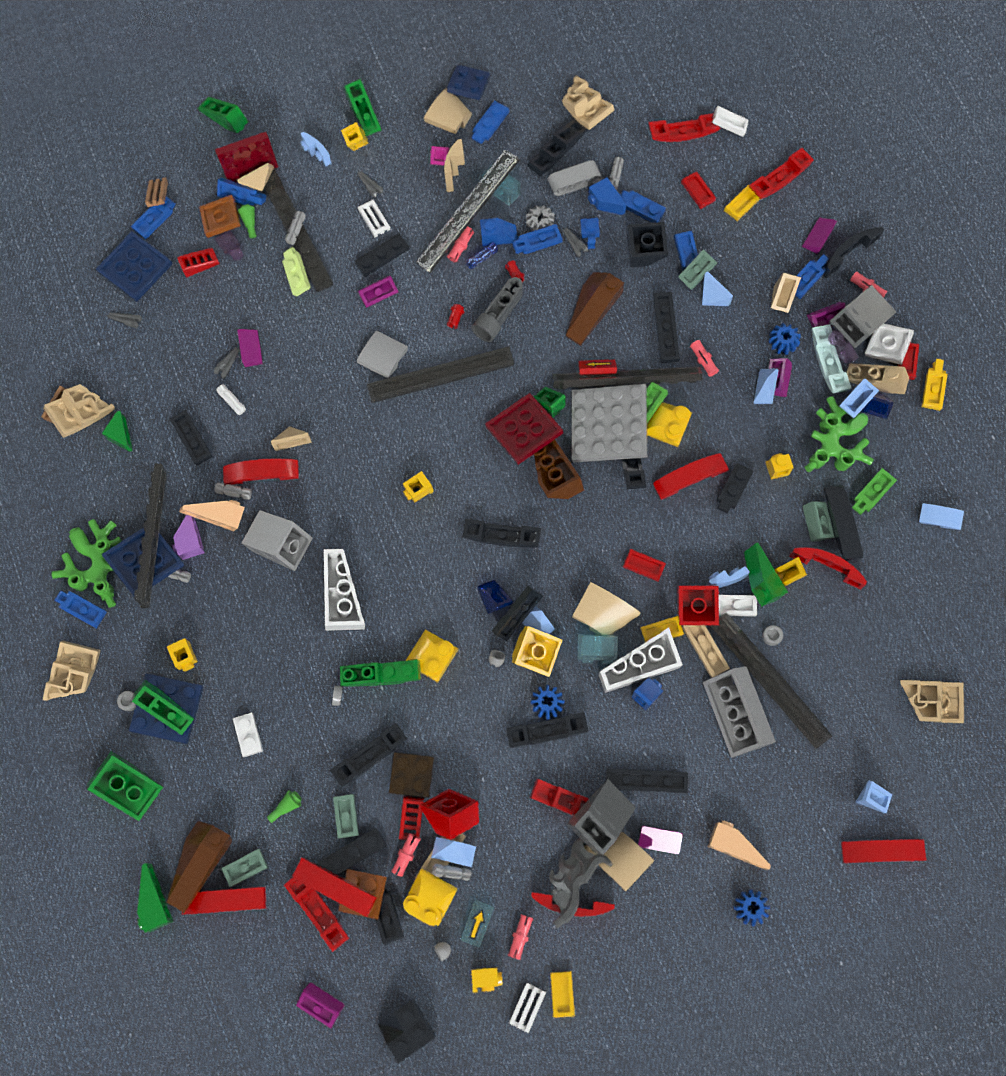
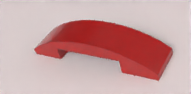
M714 113L699 115L698 120L667 124L666 120L649 122L648 124L652 139L663 142L696 139L720 130V126L712 123Z
M801 148L789 156L787 162L765 177L761 176L751 183L749 188L760 199L766 198L795 179L814 159Z
M721 453L714 454L687 464L653 482V486L660 500H663L710 476L713 478L728 471L729 468Z
M258 459L223 466L224 485L243 484V481L279 478L280 480L299 479L298 460Z
M794 548L789 556L793 559L799 557L800 561L806 565L813 559L845 574L843 582L860 590L867 583L863 575L854 566L830 552L815 548Z
M924 840L841 842L843 863L926 861Z
M294 877L284 884L293 899L299 903L320 932V936L332 952L349 939L348 934L316 890Z
M532 892L531 897L538 903L555 912H561L558 905L552 904L553 895ZM593 902L592 910L578 908L574 916L600 915L615 909V905Z

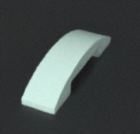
M831 325L812 328L817 359L830 391L838 393L851 390L847 373L843 372L834 345L835 337Z

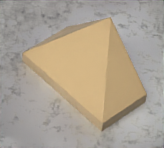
M267 163L237 181L239 184L263 191L274 167L272 164Z
M784 272L781 274L774 285L771 301L772 309L789 313L801 277Z
M288 427L271 441L275 451L312 443L307 432Z

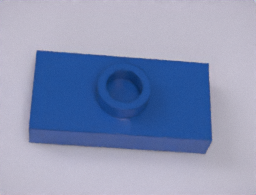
M692 231L674 234L673 236L682 270H685L698 256Z

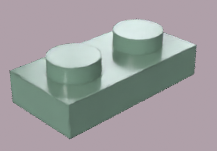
M703 249L678 277L693 290L704 278L707 271L710 272L717 262Z
M354 794L333 797L338 839L359 836Z
M257 849L221 869L229 887H233L269 867L261 850Z

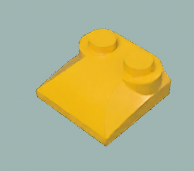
M662 402L647 423V436L678 447L692 412L685 406L676 407Z
M525 626L519 635L513 651L512 663L550 677L563 640L530 626Z
M424 630L406 661L418 659L420 661V673L438 683L456 655L458 648L449 641H445L433 633Z
M421 868L403 902L404 909L407 913L428 925L439 926L458 888Z

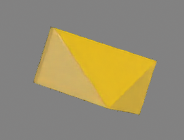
M799 557L775 569L784 586L807 575Z

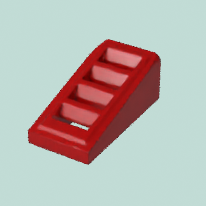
M213 248L177 257L186 278L219 264ZM208 255H210V257H211V259H212L211 261H208V259H207V256H208ZM201 258L204 259V261H205L204 263H201V261H200Z
M404 796L399 839L407 840L409 833H405L404 829L416 830L412 841L415 840L416 836L420 837L423 814L420 804L424 803V798ZM407 804L419 805V808L407 807ZM406 812L418 813V817L408 816ZM405 821L417 822V825L405 824Z

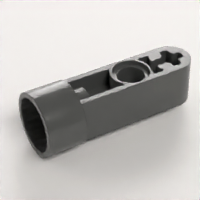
M517 277L510 278L486 311L481 313L471 326L474 334L485 342H492L501 330V325L522 298L523 282Z

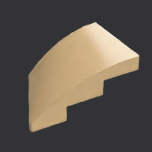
M577 76L574 77L572 87H569L568 93L562 100L570 114L589 130L614 111L613 104L601 99L599 92L589 88L587 81Z
M446 88L432 103L424 116V122L456 134L459 127L465 128L472 114L455 94L447 93Z
M458 139L453 144L445 160L444 170L447 192L454 191L452 176L459 175L458 165H465L462 139Z
M81 384L63 390L61 399L44 405V410L63 438L88 427L115 409L114 405H109L102 401L100 396L91 393Z
M590 582L572 618L590 626L589 630L607 639L614 632L624 627L634 618H637L640 612L622 599Z
M61 641L56 661L52 665L50 679L45 686L43 700L46 701L86 692L94 674L100 650Z
M900 680L920 721L964 723V683Z
M621 832L617 840L604 854L611 860L613 865L609 867L607 864L601 863L599 866L624 891H627L654 860L631 838ZM584 845L586 851L597 855L587 845Z

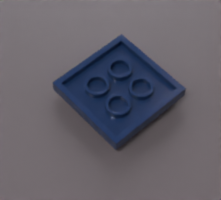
M131 231L96 268V271L137 302L173 263Z
M152 523L101 554L134 598L184 566L181 559Z
M145 673L144 680H147L163 691L195 720L204 688L202 685ZM136 705L129 731L188 744L194 720L185 732L180 735Z

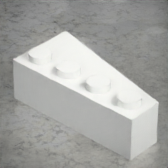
M324 549L326 631L365 629V623L344 550Z
M667 628L600 671L599 677L605 693L646 680L648 677L651 678L680 668L682 662L670 629Z

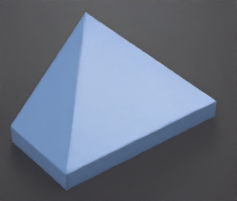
M707 271L702 285V305L729 306L733 295Z
M777 368L759 370L754 404L773 403L778 376Z
M864 378L839 407L854 419L879 390Z
M536 606L522 622L524 626H530L547 634L555 630L542 610Z
M868 780L855 802L882 813H887L892 794L873 781Z
M436 837L431 858L472 867L476 846Z

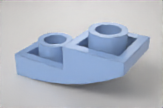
M305 132L300 133L302 137L300 143L304 151L308 150L311 156L316 155L318 161L322 160L325 166L331 164L329 153L325 147L311 135Z
M923 503L919 522L921 524L940 526L941 528L961 530L964 511Z
M746 566L741 569L735 568L729 575L725 570L721 573L717 571L709 577L706 586H719V588L729 586L746 578L750 572Z

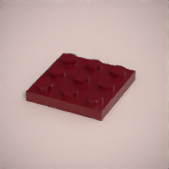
M266 131L215 149L227 180L238 183V179L267 163L272 164L273 169L278 168Z
M530 393L485 423L487 430L518 465L563 434V429Z

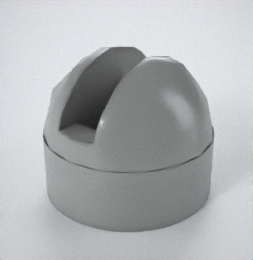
M492 650L489 655L490 665H495V667L501 666L504 663L505 654L498 650Z
M442 942L434 946L441 961L449 957L451 953L449 944Z

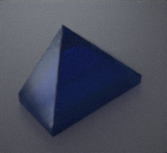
M878 391L861 412L888 419L894 401Z
M495 580L477 586L487 614L513 604V600Z

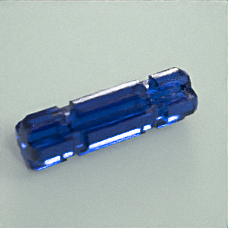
M491 242L487 245V248L484 247L474 254V257L467 259V266L473 269L477 264H481L490 257V254L493 255L498 251L497 245Z

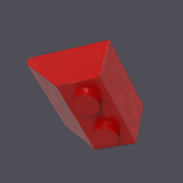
M678 586L677 609L679 625H719V586Z
M447 789L420 804V809L434 831L450 840L479 823L478 801L451 789Z

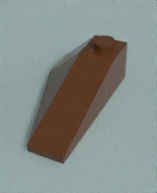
M593 272L582 287L566 337L581 346L622 295L624 282L610 273Z
M553 440L534 454L538 483L547 498L569 499L584 491L580 476L556 440Z
M197 821L186 837L167 899L168 904L183 913L186 912L231 845L230 835L213 825Z

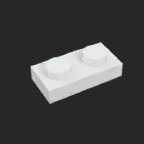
M719 595V616H757V599L755 596Z
M249 713L233 718L242 756L247 757L263 752L254 714Z

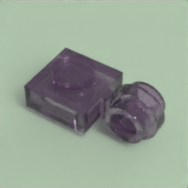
M230 230L215 238L216 243L225 255L229 253L235 262L242 260L244 254L239 248L240 243Z
M833 331L829 334V343L837 346L835 349L838 352V357L844 363L853 362L859 358L850 342L846 343L844 341L842 333Z

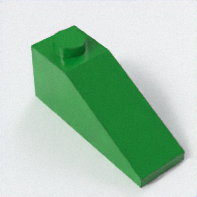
M361 79L345 85L344 92L365 135L369 136L381 131Z
M208 97L197 108L201 113L226 130L234 133L242 131L249 122L237 105L212 97Z
M755 543L744 552L747 569L750 572L748 574L750 586L761 607L775 602L787 594V589L759 543Z
M144 680L133 694V703L180 735L185 732L194 720L176 702L147 680Z
M150 863L142 865L137 910L139 917L137 923L139 928L144 930V933L152 932L173 922L153 865Z

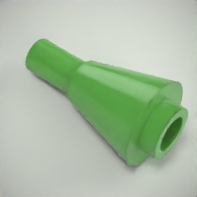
M249 204L242 205L237 212L248 230L249 238H255V207Z
M288 790L276 809L267 816L268 820L273 823L281 815L300 807V801L302 800L300 795L296 791L291 792Z

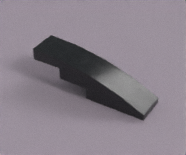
M573 119L553 134L552 140L540 149V153L528 162L527 167L541 177L587 132V128L576 119Z
M844 486L825 487L823 493L829 506L828 512L833 524V533L842 558L846 561L862 559L863 552Z

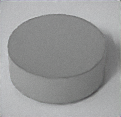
M771 625L763 631L762 638L766 644L775 646L782 641L783 632L778 626Z
M334 686L332 705H341L342 686Z
M124 691L118 696L117 704L120 709L124 711L135 709L136 704L132 702L133 692Z

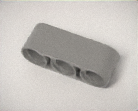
M591 160L555 172L548 177V181L554 195L561 196L596 184L601 180L602 176L595 161Z

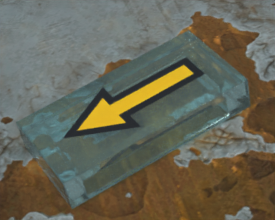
M477 900L474 901L461 941L479 948L481 947L494 910L493 906Z

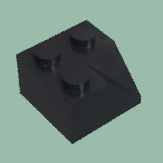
M665 222L628 224L627 242L630 267L649 266L668 256Z
M414 999L378 1023L384 1040L398 1064L436 1037V1034Z

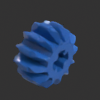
M784 322L780 327L776 325L769 334V344H772V350L778 349V354L781 351L785 355L789 351L793 353L800 344L801 334L797 333V328L792 329L791 324L788 327L785 326Z
M546 685V691L538 687L540 694L535 692L532 694L536 699L531 700V704L537 705L532 709L533 712L540 710L538 714L540 718L543 713H546V719L550 718L549 713H552L553 717L556 718L557 713L555 710L562 712L563 708L559 705L565 703L564 700L559 699L563 695L562 692L555 694L557 687H553L552 691H549V685ZM545 698H547V700H552L551 706H548L547 704H542L544 703Z
M752 889L748 890V896L745 892H741L740 895L743 900L740 898L735 899L740 906H735L734 910L741 911L736 915L737 919L744 916L743 924L745 925L749 920L751 926H756V920L759 924H763L761 916L769 917L764 912V909L768 910L770 906L763 905L768 900L767 897L760 899L761 892L757 891L754 895ZM751 902H753L752 905H756V910H753V914L747 909Z

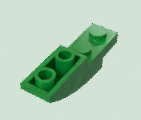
M418 659L340 666V686L393 685L421 680L420 661Z

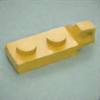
M936 359L933 362L932 368L928 369L921 406L923 408L940 411L943 407L948 375L943 370L944 360Z

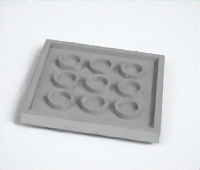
M646 384L572 390L573 463L648 457Z

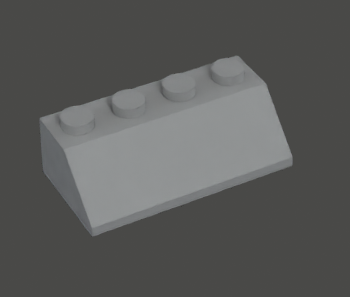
M746 666L731 669L703 682L731 758L776 742Z

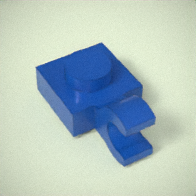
M598 218L580 219L581 238H587L588 249H595V237L600 235Z

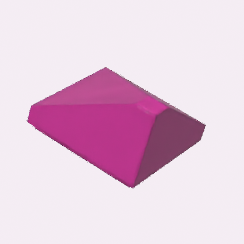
M431 146L430 164L445 165L450 148Z

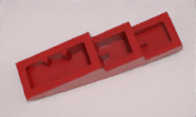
M536 779L529 797L572 816L589 800V798L540 779Z
M301 858L292 876L365 917H368L377 897L349 880L337 876L326 868H321L306 858Z
M266 887L198 892L186 912H182V915L266 909Z

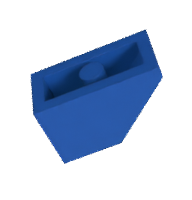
M608 177L589 187L588 200L591 205H595L597 210L620 215L625 214L626 203Z
M499 218L480 220L482 246L510 244L518 240L516 225Z
M648 677L634 691L631 698L646 711L662 694V685L653 678L651 680Z

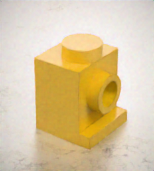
M357 122L341 130L347 146L353 151L369 144L364 131L358 126Z
M775 454L770 460L765 462L771 479L788 476L793 469L789 454Z
M422 471L403 483L405 489L402 491L408 501L412 499L414 503L427 494L434 492L432 485Z
M184 638L167 646L175 668L178 670L188 671L194 667V663L198 662L191 643ZM187 654L188 658L182 660L183 655Z
M497 967L472 969L473 993L478 992V988L481 987L482 991H494L495 986L503 985L502 972H498Z

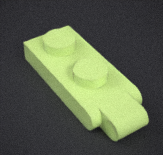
M291 247L283 253L285 259L282 262L292 294L299 296L311 287L301 255Z

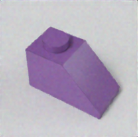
M186 515L173 537L175 544L172 545L173 551L183 560L205 553L196 519Z

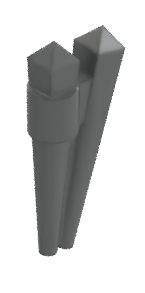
M362 171L357 173L372 197H376L377 192L379 194L383 193V188Z
M567 227L562 230L577 257L581 256L580 250L588 251L586 244L581 239L579 240Z
M111 312L108 315V318L133 328H137L139 326L137 322L142 320L140 315Z
M235 347L220 361L214 369V374H219L222 371L221 377L226 378L240 349Z

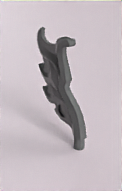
M581 838L573 843L571 856L568 860H565L564 855L560 857L559 873L555 875V871L551 870L549 874L550 882L557 888L551 891V895H553L552 898L561 911L559 913L560 916L553 921L557 928L561 927L565 922L568 924L575 915L579 906V888L582 884L589 881L596 867L601 863H605L609 867L613 865L607 856L594 855L586 851L584 841Z

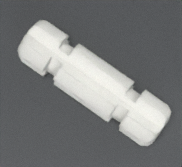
M224 384L217 387L216 391L223 397L238 415L246 411L244 405L239 402Z

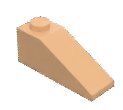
M229 500L183 505L179 512L235 531L238 529L245 507L240 506V503L237 501Z
M724 820L721 823L717 822L715 824L708 847L764 870L770 869L771 865L739 830L733 828L734 824Z

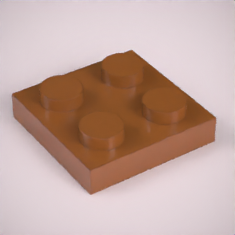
M232 195L199 206L204 232L208 238L241 226L235 199Z
M347 869L345 879L377 897L368 918L378 919L387 877ZM339 904L338 911L363 916L355 912L354 910L342 904Z

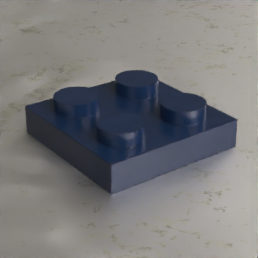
M457 65L447 86V93L480 100L490 79V72Z

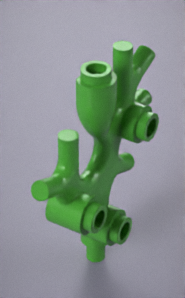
M834 396L827 398L826 400L832 413L827 414L822 408L816 412L822 419L820 429L826 434L813 430L811 437L819 440L822 447L809 458V464L805 466L806 471L811 472L814 468H821L829 461L831 456L836 457L834 464L835 468L839 471L847 470L854 464L855 460L871 465L874 459L863 453V449L869 444L868 439L863 438L852 449H845L839 444L841 436L854 435L868 424L867 415L858 413L854 419L851 418L847 423H843L841 417L846 412L837 405Z
M93 519L88 524L96 537L95 544L89 543L84 531L79 527L69 532V538L75 549L92 560L91 567L85 571L78 570L69 553H64L61 557L66 566L63 570L52 571L53 579L68 578L69 586L79 592L84 591L88 587V583H94V592L103 601H106L108 607L111 608L116 603L113 599V586L107 582V573L113 570L101 554L119 544L122 540L120 537L111 541L107 539L109 533L116 526L114 522L110 520L103 529H100L96 520Z

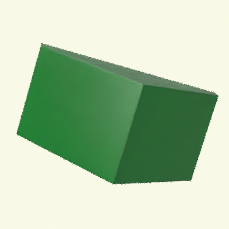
M544 387L534 396L552 418L565 408V395L548 387Z
M117 411L102 434L107 440L131 452L133 449L126 417L121 411Z

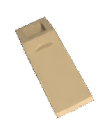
M849 363L847 376L851 383L859 385L865 378L879 391L894 394H905L909 376L905 367Z

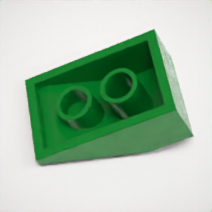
M112 751L87 783V790L137 821H140L163 788L162 785Z

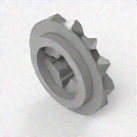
M536 205L533 209H529L528 214H526L527 225L534 231L554 224V213L544 205L539 207ZM542 214V215H543V218H542L541 221L538 223V218H537V217H539V215Z

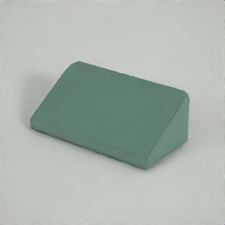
M812 501L804 505L803 510L810 540L816 542L835 538L826 502Z

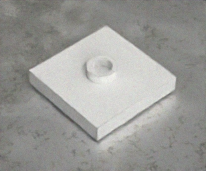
M882 324L873 332L865 351V356L902 365L914 330Z

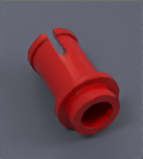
M508 262L505 268L511 278L517 277L523 282L524 274L520 272L516 262Z
M454 304L451 307L447 326L450 328L454 326V329L458 328L461 316L465 313L463 306Z

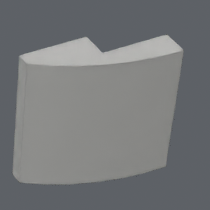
M376 331L360 353L357 363L389 378L398 367L400 359L407 352L408 346Z

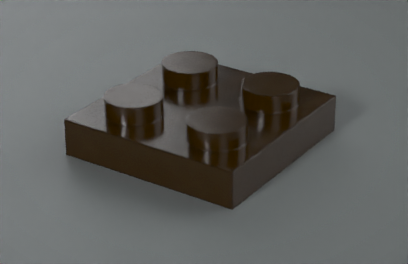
M394 753L389 794L429 798L434 757Z

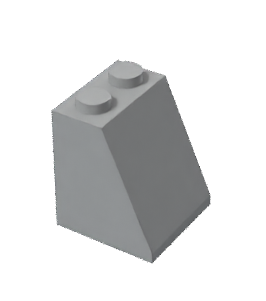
M259 510L241 544L252 552L295 571L313 538L293 521Z

